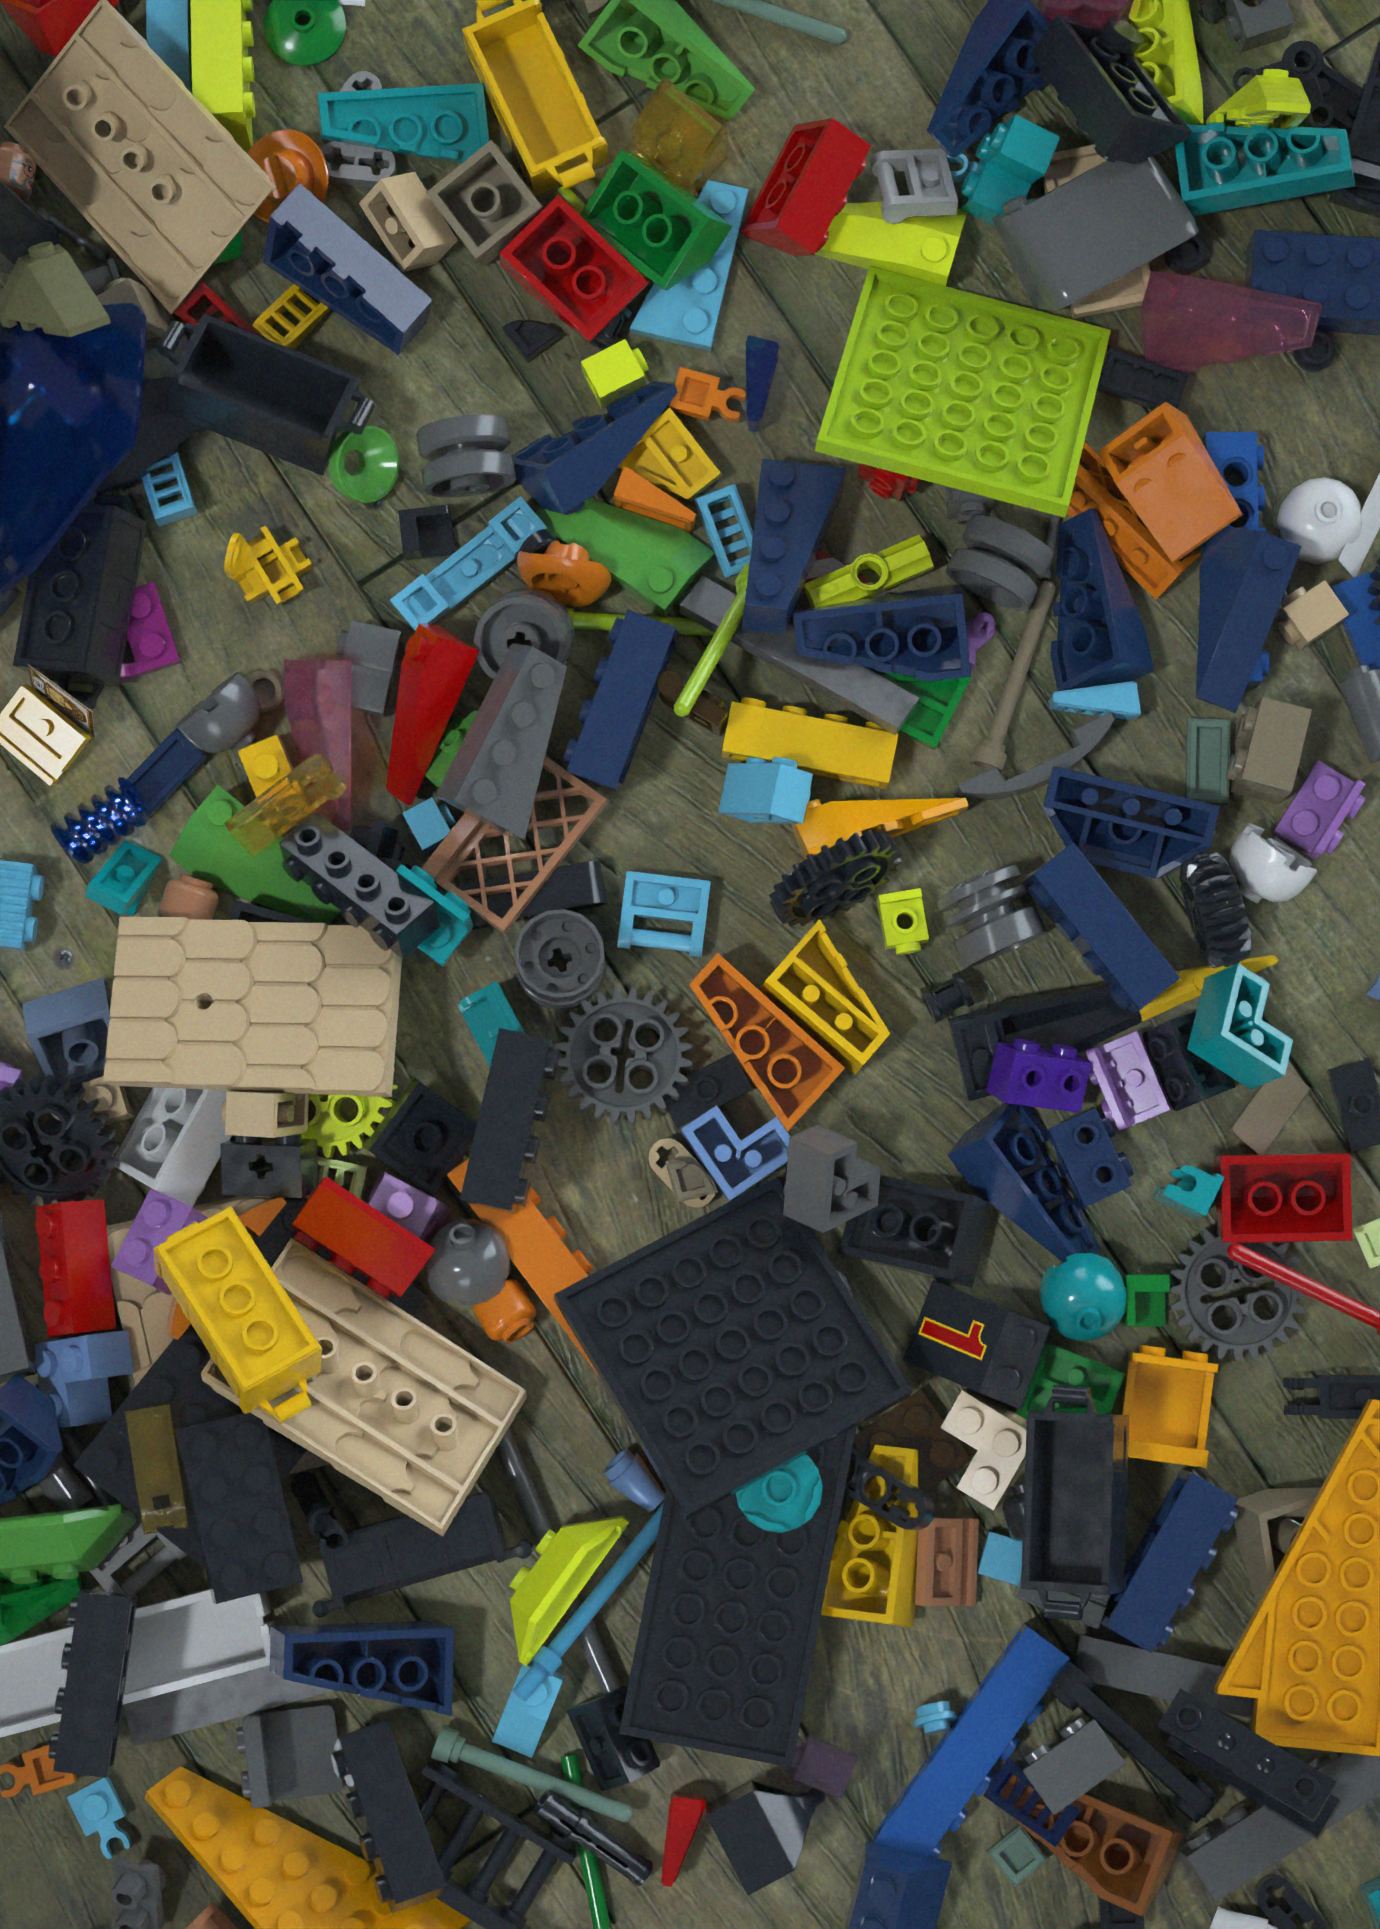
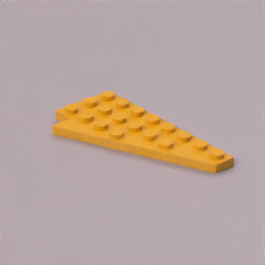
M1368 1399L1214 1686V1693L1254 1698L1251 1731L1276 1746L1380 1757V1400Z
M181 1766L146 1791L144 1799L255 1929H464L472 1921L437 1898L391 1914L388 1902L382 1904L377 1896L374 1878L378 1877V1873L374 1864L262 1807L252 1808L250 1801Z

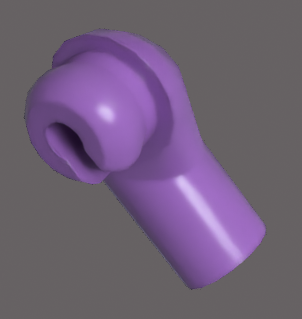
M986 612L978 613L966 623L971 672L975 669L976 651L989 641L995 632V619Z

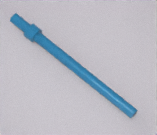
M663 1504L547 1647L542 1646L531 1660L534 1664L513 1689V1692L519 1698L527 1701L547 1675L552 1677L563 1663L560 1658L655 1542Z

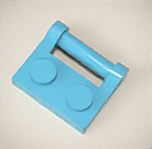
M626 871L617 948L630 949L631 945L685 951L689 952L691 957L702 958L711 881ZM634 916L693 923L692 934L685 935L633 928Z

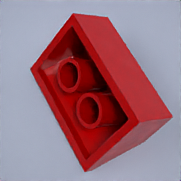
M834 118L794 125L739 233L749 239L795 257L815 255L828 239L829 232L827 230L834 216H837L845 207L848 199L846 193L852 181L857 179L863 172L867 162L865 157L871 145Z
M1351 1154L1213 1155L1214 1174L1218 1173L1225 1177L1214 1198L1222 1243L1353 1241Z
M326 1176L317 1184L289 1226L290 1229L296 1232L293 1237L295 1241L312 1252H315L318 1247L333 1256L329 1261L332 1265L349 1276L354 1271L369 1280L365 1285L386 1300L390 1295L396 1299L401 1297L435 1251V1248Z
M104 1199L59 1202L37 1206L35 1228L39 1237L41 1259L39 1271L43 1280L45 1302L43 1314L47 1323L48 1337H61L116 1329Z

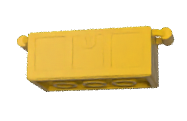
M475 0L477 4V23L462 29L465 51L480 83H483L484 92L530 188L537 196L559 185H562L563 189L566 190L595 177V169L609 164L608 144L605 138L601 136L586 105V100L569 69L561 47H559L542 12L540 0H526L524 2L522 0H512L513 6L484 18L482 12L509 0Z
M232 1206L200 1223L193 1222L165 1238V1242L154 1247L155 1272L159 1278L164 1279L182 1308L185 1317L190 1321L209 1351L215 1365L217 1364L235 1395L239 1398V1406L244 1414L260 1407L269 1415L274 1416L281 1424L311 1407V1402L307 1396L306 1380L321 1372L322 1348ZM297 1386L302 1391L273 1408L269 1404L273 1399Z

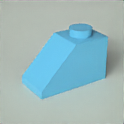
M530 1661L527 1667L522 1664L513 1689L534 1664ZM555 1672L552 1677L547 1675L527 1701L519 1698L512 1689L492 1742L532 1758L565 1675Z

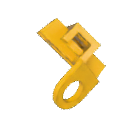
M266 525L260 528L263 534L249 542H246L242 534L234 532L227 547L224 571L228 578H232L240 584L246 594L244 597L247 602L254 604L270 594L276 605L279 606L304 591L298 577L310 571L312 563L309 558H305L299 548V541L296 537L278 546ZM272 550L274 551L266 557L262 558L261 560H257L258 558L262 557ZM294 584L292 587L286 589L285 591L281 592L280 594L277 593V592L283 590L284 588L288 587L289 585Z

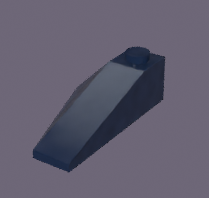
M989 0L973 22L927 128V132L949 156L955 158L989 131L991 122L1005 111L1009 113L1020 106V99L1032 90L1039 91L1048 83L1040 76L1039 71L1041 69L1030 54L1050 23L1031 0Z
M653 381L609 403L606 407L607 414L594 415L588 418L583 416L572 422L573 431L552 440L550 434L535 440L511 456L514 460L516 479L543 509L564 515L579 511L585 506V500L600 490L678 393L676 386Z
M1089 508L1059 525L1056 575L1061 578L1060 602H1054L1053 616L1058 617L1057 641H1051L1050 655L1057 691L1130 682L1154 671L1146 630L1096 509Z
M1231 527L1223 528L1210 538L1199 566L1200 603L1198 605L1199 636L1196 665V699L1233 713L1237 712L1302 546L1263 531Z
M961 585L919 589L793 611L798 655L846 665L853 664L873 668L876 671L889 674L892 672L912 676L915 679L928 682L971 677Z
M1002 1103L962 1135L948 1153V1157L973 1190L1063 1263L1067 1262V1256L1075 1253H1093L1097 1255L1100 1250L1098 1242L1079 1202L1069 1199L1061 1178L1066 1176L1060 1163L1053 1165L1043 1144L1049 1138L1043 1126L1028 1106Z
M19 1373L0 1389V1505L12 1500L29 1486L40 1482L48 1474L63 1449L52 1399Z

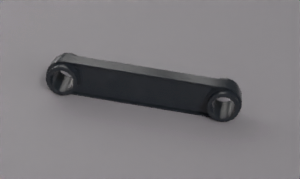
M1068 1662L1064 1668L1061 1667L1046 1688L1053 1697L1072 1712L1078 1707L1090 1719H1095L1101 1729L1174 1794L1170 1802L1187 1818L1197 1824L1201 1818L1204 1819L1215 1806L1214 1802L1219 1797L1209 1786L1193 1774L1187 1779L1091 1691L1095 1683L1079 1668Z

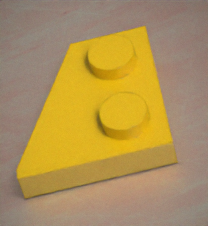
M671 408L654 421L618 466L622 470L624 466L630 468L650 483L688 501L693 500L723 476Z

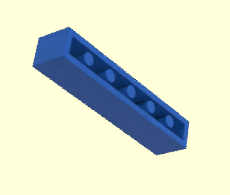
M1023 1623L960 1711L957 1719L950 1725L951 1729L945 1732L872 1834L874 1842L937 1858L943 1848L938 1844L948 1829L955 1832L968 1814V1810L964 1806L973 1793L979 1797L986 1790L994 1777L989 1771L998 1758L1005 1761L1011 1755L1019 1742V1739L1015 1737L1016 1733L1024 1722L1031 1725L1038 1717L1045 1705L1040 1699L1047 1691L1046 1688L1051 1683L1050 1680L1061 1667L1064 1668L1070 1657Z

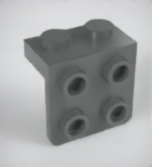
M325 1704L248 1714L242 1719L243 1727H237L236 1729L239 1754L246 1753L248 1771H242L241 1783L244 1798L251 1797L252 1808L268 1807L276 1800L337 1793L342 1789L344 1784L343 1777L338 1778L336 1776L330 1755L332 1752H335L334 1747L338 1738L336 1712L333 1706Z

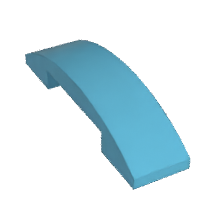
M146 0L147 45L183 81L184 86L192 93L189 0Z
M520 496L488 521L487 528L426 576L420 575L391 598L390 602L414 631H416L419 623L434 624L504 571L517 559L523 542L534 532L547 529V527Z

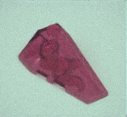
M1151 271L1140 310L1145 360L1181 372L1200 370V366L1218 362L1224 365L1236 362L1237 358L1257 354L1268 356L1311 347L1322 305L1316 302L1188 275Z
M285 658L284 703L311 815L318 812L340 830H351V660Z

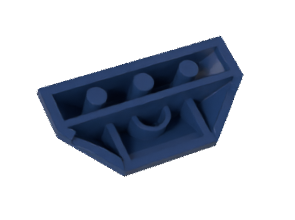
M1053 766L1043 809L1066 848L1074 842L1090 863L1157 879L1210 848L1220 806Z

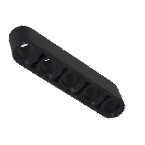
M588 861L557 867L515 922L530 920L549 910L565 909L574 912L607 904L600 861ZM539 870L514 875L515 883L533 880L539 873ZM509 876L484 880L485 887L510 884ZM478 881L456 885V887L462 891L480 888V883ZM435 889L443 896L446 895V892L442 889ZM525 890L516 891L517 900ZM512 893L487 895L488 909L503 919L513 906ZM481 897L473 898L482 905ZM471 911L470 917L474 925L472 930L492 927L491 924Z

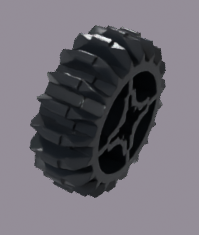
M1216 852L1209 855L1205 853L1194 856L1191 860L1185 861L1181 865L1179 876L1181 882L1180 889L1183 894L1182 901L1194 934L1195 943L1198 944L1204 960L1213 968L1221 966L1225 968L1247 959L1250 956L1252 946L1251 932L1248 925L1249 920L1241 897V891H1239L1236 878L1233 876L1231 867L1227 864L1226 859Z

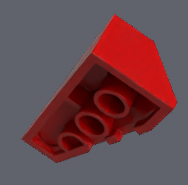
M0 0V2L39 51L57 57L99 0ZM107 0V1H108L113 7H115V6L119 3L120 0Z
M418 624L414 635L407 642L405 656L401 665L386 790L401 802L412 806L479 653L477 649L436 624Z

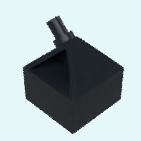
M750 1780L706 1804V1817L747 1896L795 1871L811 1817L815 1813V1808L826 1799L825 1793L820 1787H813L806 1793L799 1792L794 1794Z

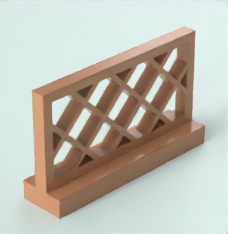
M546 756L542 768L556 777L558 790L536 793L534 802L559 798L562 818L537 822L535 806L533 804L531 812L532 822L528 824L527 832L533 831L536 851L511 854L508 835H504L464 813L421 868L435 880L436 889H442L446 893L451 891L469 905L468 909L504 934L607 804V799ZM561 781L571 788L562 789ZM582 795L593 802L584 815L566 817L564 797ZM576 824L572 831L569 833L568 825ZM563 826L565 839L557 848L541 850L538 830ZM503 835L506 855L481 859L480 845L485 838ZM475 852L476 860L468 861ZM550 857V859L543 866L542 858ZM537 859L539 873L531 881L515 883L512 863ZM507 864L510 884L485 887L483 867ZM478 869L480 888L462 891L451 883L459 871ZM525 890L517 900L516 891ZM511 892L513 906L501 919L488 909L487 895ZM481 897L482 905L473 898Z

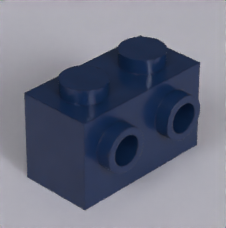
M1093 1108L1045 1131L1081 1208L1132 1186L1129 1177L1134 1175L1133 1169L1124 1152L1117 1154L1110 1139L1116 1135L1109 1118H1106L1104 1113L1099 1115L1096 1108Z

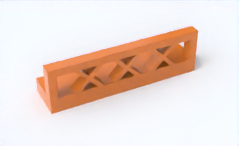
M1084 441L1080 459L1090 470L1085 469L1079 464L1067 514L1073 518L1089 508L1096 509L1118 564L1157 600L1183 572L1197 561L1201 554L1194 549L1183 557V561L1171 562L1148 528H1145L1138 521L1137 518L1140 517L1115 484L1102 458ZM1107 488L1113 490L1120 497V500L1114 498Z

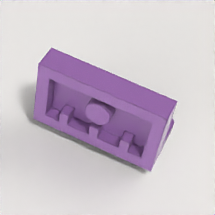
M1318 760L1272 834L1314 860L1321 856L1324 851L1330 855L1344 834L1338 830L1346 816L1353 819L1365 801V797L1360 795L1365 783L1359 779L1353 782Z

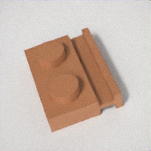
M934 1517L928 1527L918 1530L915 1605L976 1606L979 1519Z

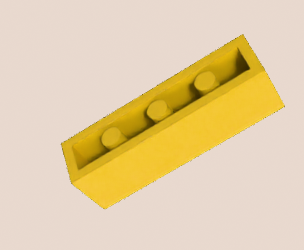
M741 698V703L732 701L722 748V758L746 762L747 757L764 759L771 763L773 757L787 758L798 762L797 769L812 773L814 776L887 790L898 734L894 735L873 722H866L865 727L848 724L849 718L835 714H824V719L807 716L808 711L799 707L783 706L782 711L765 708L766 702L758 699Z

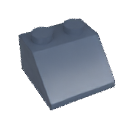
M104 977L22 1004L26 1036L45 1077L47 1078L49 1075H52L56 1087L60 1088L67 1079L70 1080L71 1092L83 1088L82 1083L104 1076L112 996Z

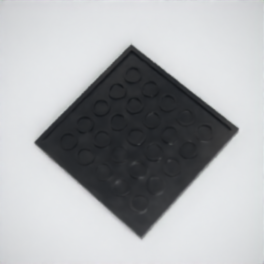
M778 1177L554 1294L556 1305L685 1521L909 1398L912 1393L911 1388L809 1226L783 1215L784 1187Z

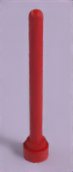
M1232 1243L1228 1246L1227 1255L1230 1259L1376 1328L1377 1334L1380 1335V1311L1239 1243Z

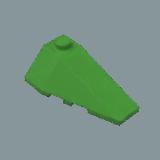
M591 498L585 500V506L572 514L564 515L545 510L542 507L536 513L561 544L569 545L576 543L582 546L589 553V561L600 563L609 570L612 582L661 617H668L715 556V552L680 527Z
M219 785L212 790L189 818L169 854L172 859L194 877L213 883L212 887L269 907L280 913L315 923H326L327 925H331L341 913L332 903L328 905L322 903L314 895L311 887L302 880L296 882L289 877L282 867L284 859L279 842L283 838Z

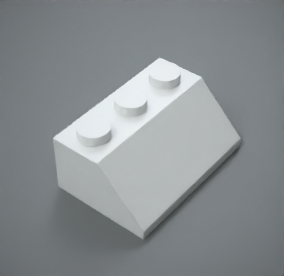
M153 1087L114 1157L117 1160L115 1167L152 1189L193 1207L198 1196L203 1192L217 1161L221 1157L220 1144L230 1140L232 1136L225 1135V1124L221 1118V1108L223 1101L226 1099V1091L231 1090Z

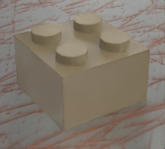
M492 140L426 192L474 258L485 266L495 259L545 208L502 149Z
M1261 697L1253 707L1248 706L1246 714H1242L1235 736V738L1242 740L1241 746L1238 747L1235 755H1231L1226 779L1232 780L1229 792L1274 804H1279L1293 790L1312 709L1266 697Z

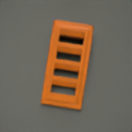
M623 467L614 492V505L616 507L680 527L687 532L694 531L696 514L630 468Z

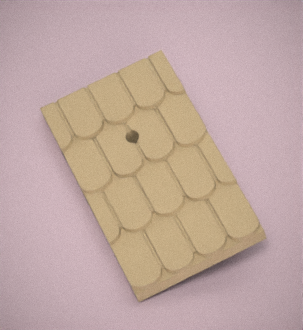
M99 0L6 122L4 128L25 148V151L35 160L37 165L172 314L233 238L240 232L254 212L275 188V185L257 163L233 140L234 137L184 86L183 81L147 45L148 42L107 0ZM105 121L110 124L111 131L105 127Z
M119 917V937L117 939L114 966L115 978L112 986L109 1016L111 1018L108 1026L106 1062L103 1076L105 1083L111 1086L392 1097L402 958L391 949L387 951L382 950L373 941L370 933L361 926L355 928L352 925H327L326 923L187 919L186 917Z
M291 1238L271 1269L322 1348L321 1372L306 1380L307 1396L312 1405L306 1410L281 1424L274 1416L269 1415L260 1407L250 1413L262 1419L265 1425L331 1463L334 1469L383 1497V1501L444 1536L453 1521L452 1519L456 1516L473 1488L474 1483L493 1455L495 1448L499 1445L527 1398L526 1390ZM210 1358L201 1372L202 1381L210 1385L215 1392L239 1405V1398L235 1395L217 1364L215 1365L212 1358ZM297 1386L273 1399L269 1404L273 1408L302 1391Z

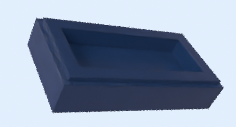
M178 728L118 787L150 819L209 759L200 749L186 740Z

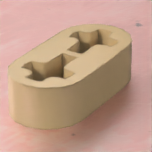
M660 1139L653 1144L649 1151L648 1159L652 1170L672 1192L667 1167L664 1166L661 1169L656 1164L660 1159L657 1151L662 1147L667 1151L674 1147L679 1152L675 1157L676 1160L692 1163L703 1169L711 1177L685 1147L674 1139ZM715 1193L707 1195L703 1200L695 1198L683 1203L691 1208H703L710 1204Z

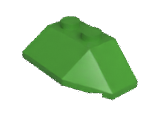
M114 1504L102 1507L0 1518V1572L9 1577L11 1582L17 1584L37 1582L38 1576L52 1575L56 1579L77 1578L79 1572L96 1569L135 1525L136 1515L122 1504Z

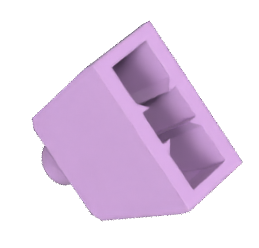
M383 1171L380 1172L365 1200V1203L427 1244L438 1229L445 1225L453 1210L450 1206Z

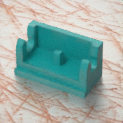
M497 980L460 1000V1004L457 1005L489 1067L491 1066L499 1028L524 1033Z
M1182 1166L1180 1169H1174L1169 1172L1172 1177L1181 1179L1177 1186L1167 1184L1165 1189L1157 1187L1152 1198L1193 1219L1204 1217L1207 1215L1225 1177L1218 1173L1210 1175L1194 1166Z

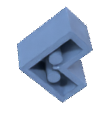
M716 1105L681 1129V1133L728 1202L734 1200L788 1162L787 1148L790 1135L777 1117L743 1140H740Z
M128 1330L34 1344L36 1355L35 1369L38 1373L40 1391L52 1399L58 1428L106 1422L112 1417L107 1378L134 1373Z

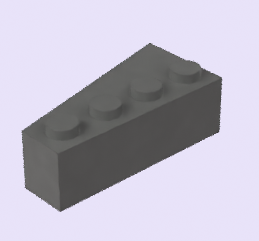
M512 644L435 796L504 835L525 840L567 666L533 646Z

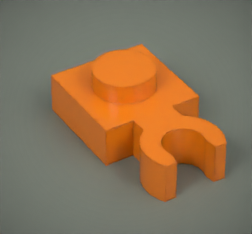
M680 367L675 382L678 393L670 401L669 408L673 412L709 421L711 412L714 410L719 412L724 420L737 423L740 420V413L728 409L727 403L732 399L745 402L746 392L736 387L728 388L725 391L718 390L720 384L719 377Z
M48 1744L23 1752L22 1757L25 1765L20 1766L14 1762L0 1765V1774L9 1772L15 1778L14 1786L0 1793L3 1798L13 1797L20 1793L25 1785L30 1784L33 1796L74 1784L78 1781L76 1774L53 1771L55 1759H49Z

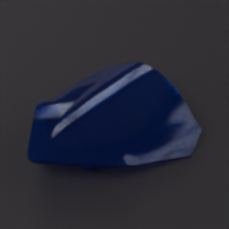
M133 303L102 305L111 323L72 337L46 334L42 327H37L31 331L23 330L19 321H16L17 325L11 328L3 327L0 324V593L2 595L39 567L89 501L101 482L136 445L143 390L146 315L143 309Z

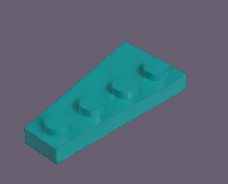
M483 83L318 93L316 97L321 139L462 164L489 142Z

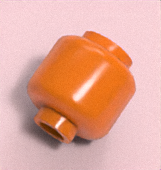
M514 1279L505 1280V1287L498 1295L487 1302L475 1304L472 1307L474 1316L492 1340H504L507 1344L524 1337L534 1326L532 1320L536 1315V1307L522 1285Z

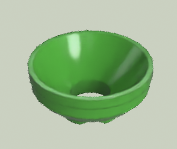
M366 426L360 435L352 432H343L336 439L329 457V472L334 486L346 498L361 503L375 502L386 496L396 482L399 472L398 450L390 435L375 426ZM354 450L359 457V466L356 472L350 475L345 470L344 459L348 452Z

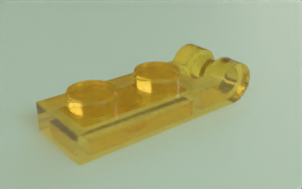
M314 754L224 824L229 833L254 857L326 800H334L340 797L345 792L347 783L337 772L330 771V764L321 754ZM310 782H316L310 788L306 786Z
M169 1404L125 1412L143 1534L156 1533L157 1528L174 1525V1529L188 1527ZM169 1494L171 1507L154 1510L152 1497Z

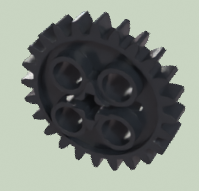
M868 830L861 837L856 832L847 841H844L841 837L831 847L823 845L820 853L806 855L807 859L792 866L793 872L783 874L781 876L783 882L775 884L773 886L775 892L769 895L771 898L770 904L782 924L789 923L790 927L797 923H800L801 927L805 926L812 919L816 923L827 915L831 919L836 915L837 911L843 909L847 912L850 910L851 904L862 903L870 894L877 893L878 889L876 887L878 885L888 883L890 880L887 876L897 873L896 866L902 863L900 859L902 853L890 833L884 834L882 830L873 834L872 830Z
M32 1075L25 1084L20 1079H16L10 1088L5 1086L0 1091V1169L4 1173L0 1177V1184L11 1180L15 1184L12 1190L14 1196L25 1190L28 1192L27 1199L30 1204L37 1196L42 1197L44 1205L52 1204L55 1198L58 1203L70 1202L71 1199L83 1201L87 1195L93 1197L111 1176L110 1172L117 1163L113 1155L118 1150L119 1145L110 1142V1140L117 1131L115 1128L103 1126L110 1117L109 1113L97 1114L94 1111L99 1104L98 1099L88 1103L83 1100L85 1088L79 1089L74 1094L70 1092V1080L66 1079L59 1088L55 1086L52 1075H49L42 1085L38 1078ZM52 1114L56 1115L60 1120L54 1118Z

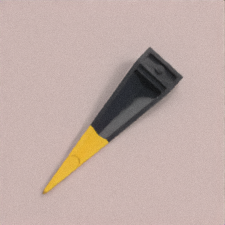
M1274 955L1245 959L1240 961L1239 964L1255 973L1276 964L1279 959ZM1209 965L1175 971L1180 979L1141 1010L1134 1013L1128 1008L1125 1010L1121 1009L1108 992L1110 989L1109 985L1101 984L987 1004L985 1009L947 1019L968 1101L991 1096L986 1090L997 1042L1014 1044L1015 1038H1021L1040 1044V1048L1052 1049L1054 1043L1064 1044L1077 1048L1078 1054L1143 1021L1199 997L1204 979L1228 967L1213 968Z

